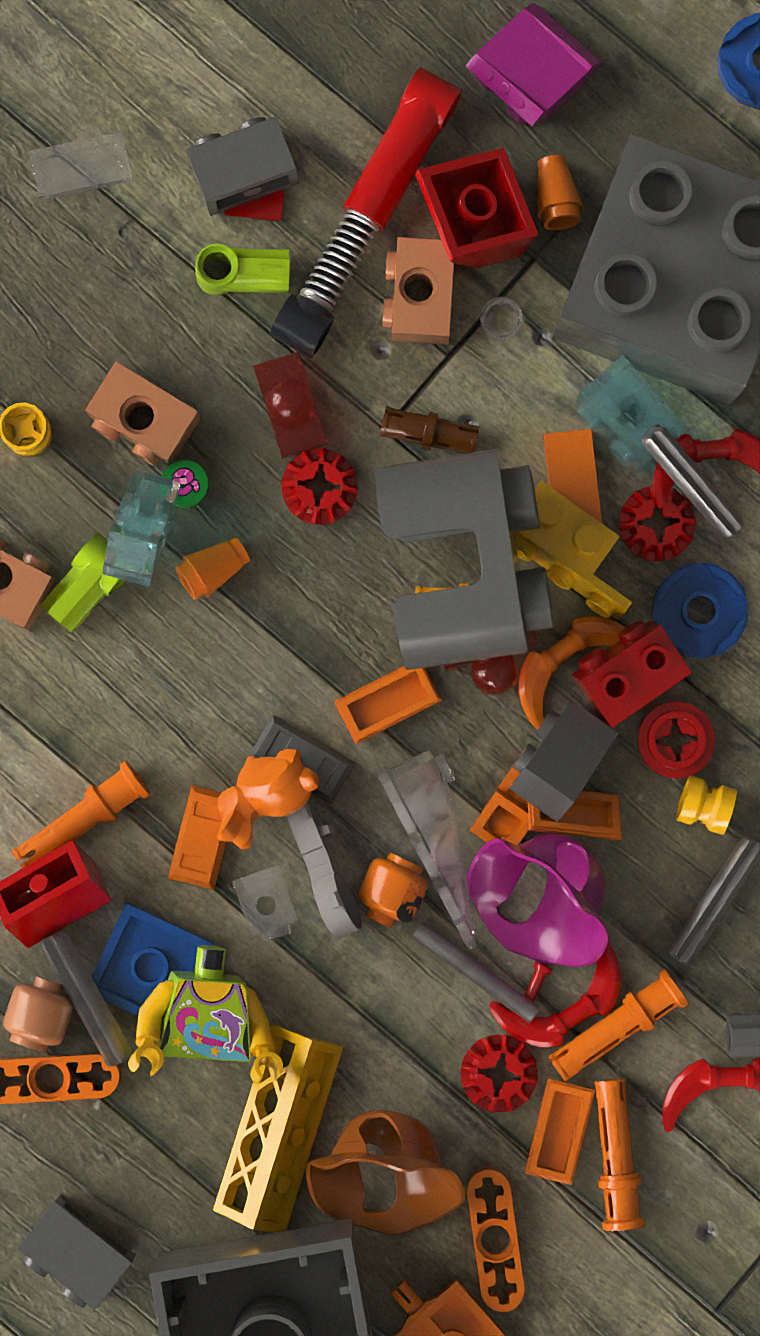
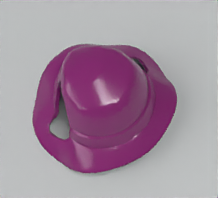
M553 833L540 834L520 845L513 844L505 839L495 838L483 845L475 855L467 873V890L485 926L505 949L538 962L569 967H584L599 960L606 949L609 939L607 929L600 919L606 883L600 864L583 844L571 837ZM535 862L546 869L547 878L543 896L538 908L525 922L514 923L501 915L498 906L512 894L528 863Z

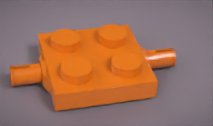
M457 1278L453 1279L437 1295L424 1301L406 1283L405 1279L398 1283V1288L395 1286L389 1293L408 1313L402 1327L392 1336H507Z

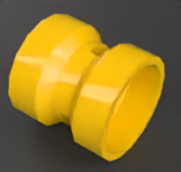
M26 402L15 403L1 414L0 436L16 454L31 457L43 453L50 445L52 426L43 412L35 405Z
M689 775L678 804L676 821L692 825L697 820H700V823L704 824L708 831L724 835L735 806L737 789L724 785L708 789L704 779Z

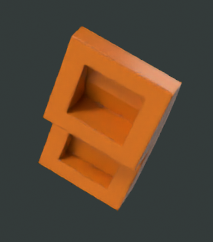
M512 767L469 830L485 842L501 838L518 845L529 830L528 801L509 789L520 773Z

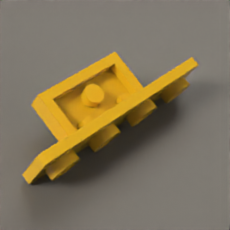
M541 480L535 488L540 528L514 532L518 558L526 562L533 560L546 568L547 576L553 583L566 590L573 588L587 598L586 604L598 615L605 618L612 616L619 620L632 602L595 576L594 572L620 536Z

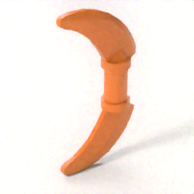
M602 617L576 618L572 621V629L567 632L568 635L548 650H542L540 653L535 651L528 653L520 670L518 693L526 717L537 730L544 721V693L551 674L558 669L557 666L579 650L582 652L587 647L615 645L620 641L618 634L626 628L625 626Z

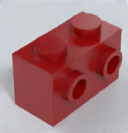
M639 620L623 629L618 634L619 642L606 651L601 647L588 653L578 662L581 668L571 674L601 721L611 728L692 673L662 626L651 620L645 624L642 620Z
M74 840L67 842L0 881V918L2 923L27 948L34 946L112 901L95 862Z

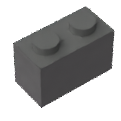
M277 116L267 120L264 117L250 119L244 122L239 127V130L224 136H221V134L204 136L195 142L194 147L186 149L210 216L299 184L297 169Z
M572 700L560 715L551 710L535 733L542 738L537 748L528 744L512 768L520 773L509 788L556 822L561 819L575 802L619 734Z
M61 1194L18 1247L25 1254L22 1258L23 1262L31 1270L42 1277H46L49 1273L64 1285L61 1291L70 1301L82 1308L88 1304L94 1310H96L136 1256L134 1252Z

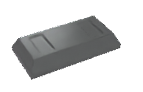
M272 715L249 756H254L255 758L276 757L278 752L285 749L300 751L301 763L317 773L320 780L318 787L312 793L332 804L354 767L355 762Z

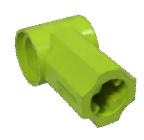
M219 243L210 244L203 248L197 256L195 264L197 283L203 291L215 296L224 295L228 292L289 293V250L229 248L227 245ZM221 260L229 266L231 272L224 279L215 280L208 277L203 269L208 262Z
M100 533L94 535L82 547L71 563L73 568L40 604L49 615L71 633L82 624L105 595L109 597L125 582L136 566L131 559Z

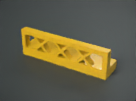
M271 1024L270 1028L274 1043L273 1053L278 1056L280 1055L284 1040L295 1044L289 1065L283 1068L277 1082L274 1079V1071L270 1066H259L262 1078L259 1084L253 1081L213 1211L252 1230L279 1232L287 1229L343 1046L331 1041L308 1037L280 1025ZM275 1088L278 1102L275 1111L267 1115L264 1102L267 1093ZM260 1135L263 1143L260 1158L253 1162L249 1150L253 1139ZM245 1182L249 1194L244 1210H240L232 1206L238 1186Z

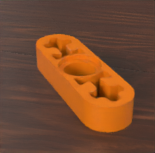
M100 1052L0 1058V1068H4V1073L8 1077L21 1076L24 1074L21 1065L30 1066L27 1074V1086L31 1093H22L24 1083L12 1084L6 1088L5 1094H0V1104L104 1098L118 1087L122 1076L121 1067L119 1064L109 1067ZM77 1062L76 1073L91 1071L94 1068V1062H101L102 1069L111 1071L112 1078L107 1079L103 1083L102 1089L96 1088L94 1080H79L77 1082L79 1091H71L73 1071L69 1063ZM52 1064L62 1071L64 1082L59 1090L47 1092L38 1085L37 1072L43 1065Z
M487 1166L475 1170L470 1175L466 1185L479 1286L482 1299L489 1308L497 1312H508L515 1309L521 1303L525 1292L511 1187L506 1175L502 1171ZM491 1177L494 1185H502V1192L495 1193L494 1200L497 1212L506 1208V1217L490 1215L479 1221L477 1220L478 1212L487 1214L483 1195H475V1189L483 1185V1178ZM493 1225L501 1226L509 1233V1243L500 1252H490L481 1243L482 1233L486 1228ZM513 1258V1265H503L507 1282L511 1284L516 1283V1289L508 1291V1299L499 1300L496 1292H488V1287L496 1285L494 1265L484 1269L483 1262L501 1263Z

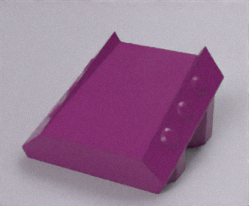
M532 3L487 42L465 67L476 76V80L485 90L494 92L508 105L509 115L518 124L533 127L546 122L585 85L601 64V61L538 5Z

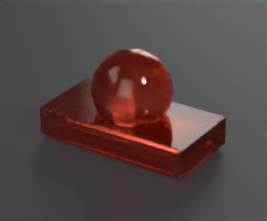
M299 352L254 365V371L282 459L300 454L306 450H313L328 445Z
M529 631L530 648H532L539 642L536 632ZM512 655L442 665L443 672L472 665L471 678L475 686L483 693L491 696L502 695L510 691L516 684L519 675L518 664Z

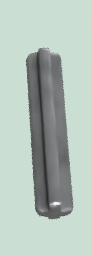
M659 424L651 426L641 437L643 446L719 535H722L724 538L734 536L742 528L743 519L669 431Z
M743 836L739 840L670 946L668 953L671 957L687 966L694 962L759 862L760 843L748 836Z
M62 931L47 938L41 944V948L105 1063L109 1067H113L127 1060L132 1055V1049L68 934Z

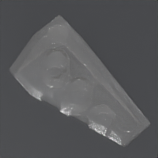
M427 750L378 775L377 778L467 949L470 950L477 946L453 795L448 786V783L454 781L455 778L443 755L441 754L434 758L430 750Z

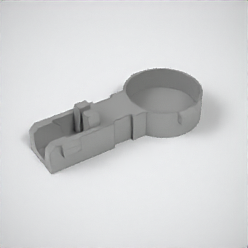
M309 799L300 810L287 816L307 866L312 881L313 894L320 914L331 934L336 939H340L362 929L361 917L354 896L340 871L328 840L329 837L335 835L333 827L328 824L323 826L314 801Z

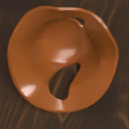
M372 1110L355 1117L344 1127L330 1156L312 1160L306 1165L308 1189L313 1202L320 1211L338 1220L352 1218L353 1225L383 1234L402 1235L430 1225L457 1209L465 1199V1189L460 1178L455 1172L444 1167L435 1138L428 1127L414 1117L395 1111ZM366 1144L378 1146L385 1155L369 1154ZM358 1162L377 1163L393 1170L396 1182L395 1201L389 1209L373 1212L364 1208L365 1190Z

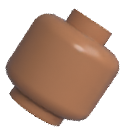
M36 976L33 985L22 983L15 986L3 1019L4 1028L11 1033L9 1041L42 1052H46L49 1045L56 1046L62 1043L74 1009L70 998L61 994L62 984Z

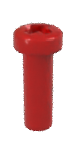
M537 961L533 965V968L536 970L524 994L532 1002L535 1001L546 975H551L552 972L551 967Z

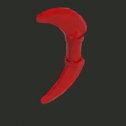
M736 429L731 433V436H726L724 439L701 441L700 439H693L688 434H683L675 439L695 463L722 458L737 460L760 474V440L745 431ZM657 462L653 474V493L657 507L662 509L667 504L668 495L674 481Z
M608 941L604 953L597 960V968L587 992L580 996V1000L558 1014L553 1013L549 1017H534L529 1024L519 1015L505 1009L495 1001L490 1003V1010L498 1024L518 1041L536 1047L561 1046L563 1043L562 1037L568 1034L569 1029L591 1015L592 1017L597 1014L608 1016L618 998L621 981L616 953Z
M760 1058L753 1059L752 1064H745L744 1067H717L716 1065H709L705 1059H700L684 1068L670 1084L664 1098L662 1107L664 1130L671 1132L678 1116L687 1104L709 1089L745 1086L746 1089L754 1088L760 1092Z

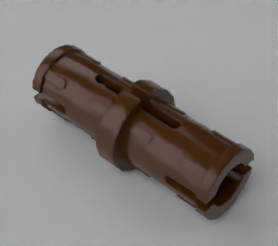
M386 406L380 437L422 445L421 449L431 451V447L467 454L475 452L480 426L438 418V413L434 412L423 415Z

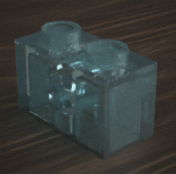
M624 355L586 386L576 399L581 406L577 409V413L585 424L594 432L600 428L612 441L608 448L614 457L626 468L632 464L638 472L654 459L641 443L642 435L651 426L659 424L665 427L674 439L682 435L687 428ZM618 407L624 412L631 409L636 411L637 416L633 421L635 426L630 422L625 423L623 426L618 423L617 418L621 413Z
M134 470L109 532L102 574L150 587L173 526L181 486L180 482Z

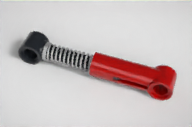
M422 67L416 71L401 98L395 116L342 207L347 214L343 215L344 221L339 222L340 229L335 230L336 236L330 238L332 243L326 245L328 251H323V258L318 259L320 266H314L315 273L310 274L311 280L305 282L307 287L301 289V294H291L273 323L270 331L271 337L313 359L334 322L335 317L331 314L333 305H336L334 298L341 297L338 291L345 290L342 285L343 282H349L346 277L347 275H353L351 268H357L355 261H361L359 254L366 253L363 247L370 246L367 240L374 238L371 234L372 231H384L436 136L447 125L456 109L463 92L462 89Z

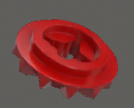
M326 448L303 451L288 463L281 480V490L284 502L294 516L309 524L326 525L336 522L350 511L357 497L358 483L355 470L342 454ZM319 467H323L326 482L341 488L325 491L323 499H320V505L315 506L316 499L314 498L313 490L305 488V486L299 485V483L314 481L316 473H319Z
M652 485L637 490L627 499L620 512L619 531L624 544L633 554L647 561L662 562L677 557L689 546L693 540L696 518L690 501L675 488H671L666 506L662 509L658 508V510H661L663 518L677 520L678 523L665 527L663 529V536L660 537L661 543H658V536H655L653 528L637 525V523L644 522L653 516L656 502Z
M674 701L661 704L646 715L640 724L637 745L644 763L660 776L680 779L694 775L706 766L714 751L715 734L710 720L699 708L689 703ZM672 719H675V725L678 727L680 734L688 735V737L696 736V741H689L688 744L681 746V753L678 754L679 761H676V755L673 754L671 746L656 744V740L670 735V727L673 726Z
M495 1034L481 1038L468 1049L462 1060L460 1077L465 1093L475 1105L492 1113L514 1111L530 1099L538 1082V1069L532 1052L523 1042L518 1041L512 1036ZM501 1053H505L506 1069L513 1072L514 1075L520 1076V1079L504 1080L502 1087L498 1090V1094H494L493 1079L485 1076V1073L478 1072V1070L495 1068L497 1060H500Z

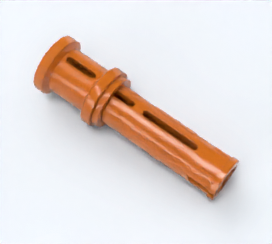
M124 760L119 765L120 770L98 786L94 784L86 788L87 791L84 792L85 799L21 845L14 847L11 851L16 861L24 859L35 851V854L20 864V866L24 868L67 842L75 841L101 821L105 824L113 823L118 819L117 813L139 797L144 799L151 795L150 790L134 767L127 760Z
M665 968L658 972L659 978L641 991L636 994L632 992L626 994V998L622 1000L624 1004L613 1013L588 1028L565 1046L548 1055L565 1082L641 1029L643 1032L653 1030L655 1022L676 1007L685 1008L689 1005Z
M626 1079L594 1081L598 1102L604 1174H600V1179L598 1180V1188L604 1191L606 1219L602 1221V1230L623 1231L646 1227V1219L640 1216L638 1186L642 1184V1177L639 1176L638 1171H634Z

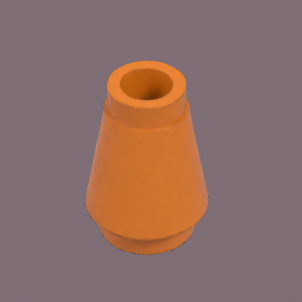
M550 155L541 158L537 162V218L543 221V226L547 230H564L574 227L581 221L580 213L583 211L584 206L566 164V159L562 155Z
M234 537L229 541H224L183 556L184 562L175 566V570L188 594L196 600L202 595L206 598L212 595L237 573L242 566L249 563L250 558L238 538Z

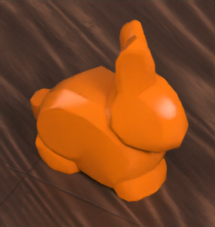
M285 749L278 752L276 757L255 758L254 756H248L239 773L236 786L222 791L218 797V809L223 818L217 834L218 840L233 842L240 849H248L253 844L252 824L260 816H289L305 805L312 791L318 787L320 780L317 773L301 763L300 751Z

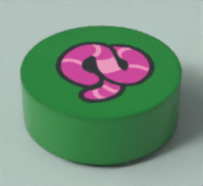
M178 460L171 463L164 470L160 480V487L163 496L172 506L179 509H192L200 505L207 497L209 480L204 469L196 462Z

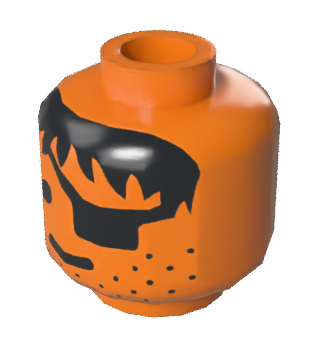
M389 852L387 858L377 857L373 859L357 893L360 902L369 907L365 916L392 928L395 920L404 923L413 921L429 888L427 879L422 876L425 868Z

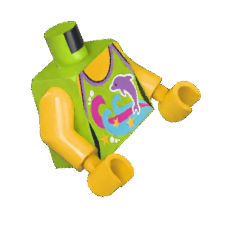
M199 945L197 947L195 972L171 971L168 981L159 983L145 1000L138 1014L135 1043L139 1048L128 1061V1067L132 1072L139 1068L140 1056L150 1060L152 1064L150 1076H153L162 1067L164 1057L250 1062L251 1053L252 1056L256 1057L250 1073L252 1081L260 1083L262 1075L259 1066L261 1065L270 1066L274 1071L275 1081H278L283 1071V1062L277 1054L273 1053L274 1043L269 1019L253 989L246 987V983L239 976L223 974L226 956L225 948Z

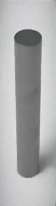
M422 922L413 934V939L529 1024L541 1007L426 923Z

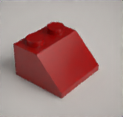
M504 147L418 169L415 173L450 262L481 268L520 257L539 235Z

